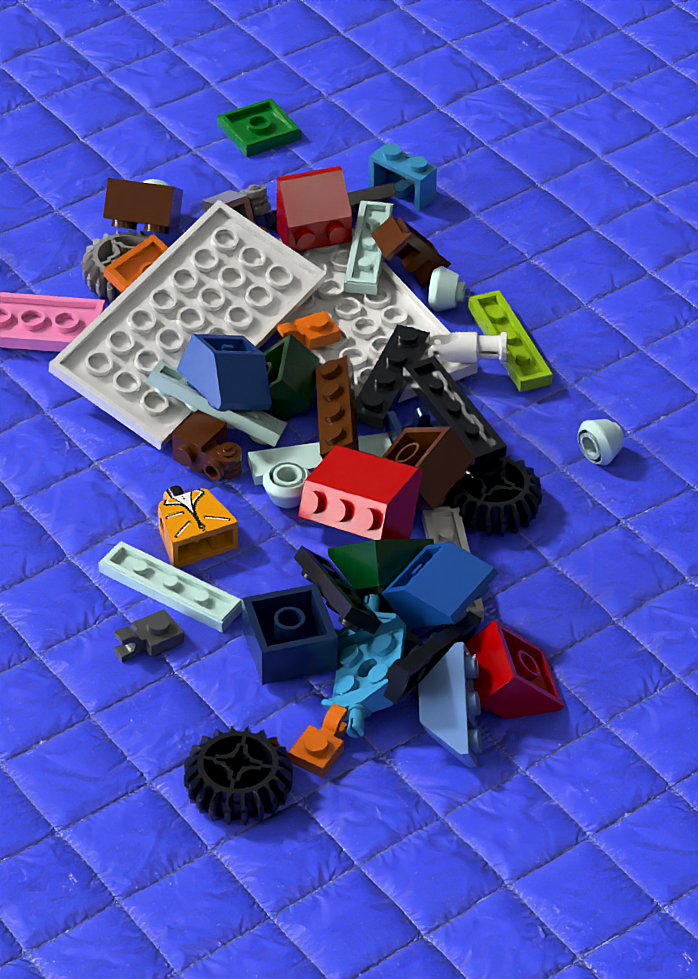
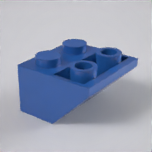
M192 335L177 367V371L187 380L188 386L199 391L208 399V404L218 411L243 410L252 412L253 410L270 409L272 402L265 355L244 336Z
M450 541L431 544L424 547L382 592V595L406 624L407 629L418 627L427 629L434 625L442 624L454 625L467 615L466 609L473 601L481 598L489 591L490 587L488 585L499 573L493 566Z

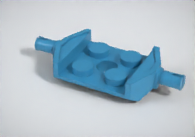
M370 594V597L367 595L364 601L382 621V624L374 635L361 628L358 632H354L345 626L336 632L339 652L333 694L331 699L326 698L321 702V705L327 711L333 703L347 709L348 714L343 721H348L346 732L353 738H359L358 735L360 737L363 736L365 718L370 717L373 712L393 706L394 702L383 696L389 680L386 679V674L396 659H403L406 624L396 613L379 612L381 598L375 594Z

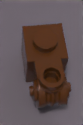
M197 410L172 433L173 460L181 465L187 466L201 474L205 472L214 481H218L221 478L235 479L241 475L242 449L236 443L227 442V423Z

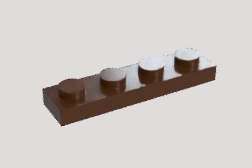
M346 355L336 360H329L322 366L315 368L319 446L322 459L336 445L359 451L353 364Z

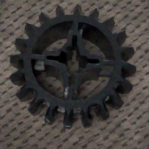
M512 454L476 468L470 464L466 469L465 476L455 483L445 495L444 505L450 506L451 509L459 507V516L462 517L464 528L470 526L473 534L478 531H484L488 537L491 532H498L503 537L507 530L517 534L520 527H528L529 522L532 519H536V514L539 512V505L542 501L540 478L534 474V468L525 466L524 460L514 461Z
M231 726L227 733L216 729L213 738L202 735L200 745H192L190 756L186 757V762L184 763V787H186L190 803L196 804L199 814L209 812L212 822L220 817L225 818L228 826L233 820H241L245 826L249 818H255L261 822L264 812L275 815L278 805H285L288 793H290L293 786V764L291 759H289L286 747L280 746L277 737L267 739L264 729L256 734L252 733L249 726L244 731H236Z

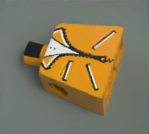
M175 485L164 492V500L158 504V522L171 566L180 568L238 549V521L208 489L201 488L185 493L181 486Z

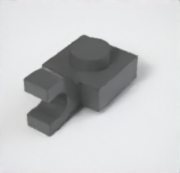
M163 609L132 622L131 628L124 627L114 631V637L121 644L114 647V654L121 662L131 659L137 653L144 650L153 657L183 644L185 632Z

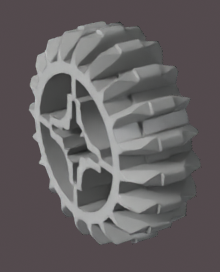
M130 229L127 233H120L116 230L114 235L104 233L103 239H94L93 245L86 246V252L82 260L83 279L85 284L89 286L90 292L97 293L99 299L108 297L110 303L122 294L103 276L104 268L151 235L145 236L143 231L132 233Z

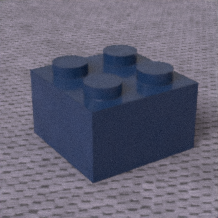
M317 583L242 598V630L262 685L337 670L338 636Z

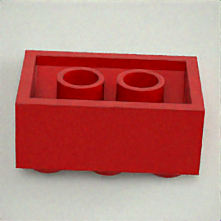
M336 445L305 479L298 516L373 540L410 539L423 469Z

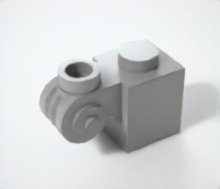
M255 184L239 192L228 190L202 200L204 212L220 200L254 224L253 216H256V218L263 217V215L271 210V204L268 202L269 197L267 196L266 186Z

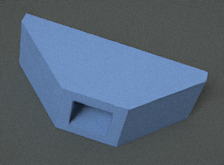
M457 642L418 684L420 723L429 736L468 767H478L477 753H482L483 742L480 729H476L475 716L481 714V704L478 692H474L473 679L479 677V666L476 655L470 654L464 642Z

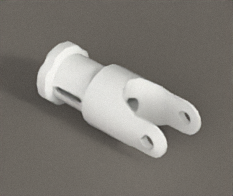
M454 332L435 334L429 339L430 348L428 349V356H435L438 361L477 363L478 360H500L501 363H507V332H501L500 335ZM438 339L441 342L436 344L434 341ZM438 351L440 354L434 355L433 352Z

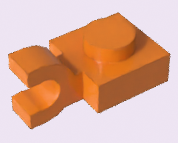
M325 310L294 320V325L289 322L277 325V331L283 338L291 334L303 345H306L309 350L338 342L341 338V330Z
M333 703L326 713L320 729L309 725L288 752L291 763L324 778L344 751V741L339 738L345 734L348 728V724L342 722L348 714L347 709Z

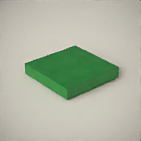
M272 98L217 115V125L246 157L301 140L302 130Z

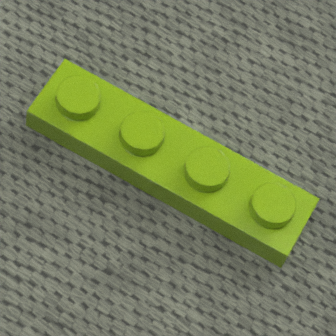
M500 290L468 297V309L484 335H500L501 332H507V363L502 364L519 392L552 385V372Z

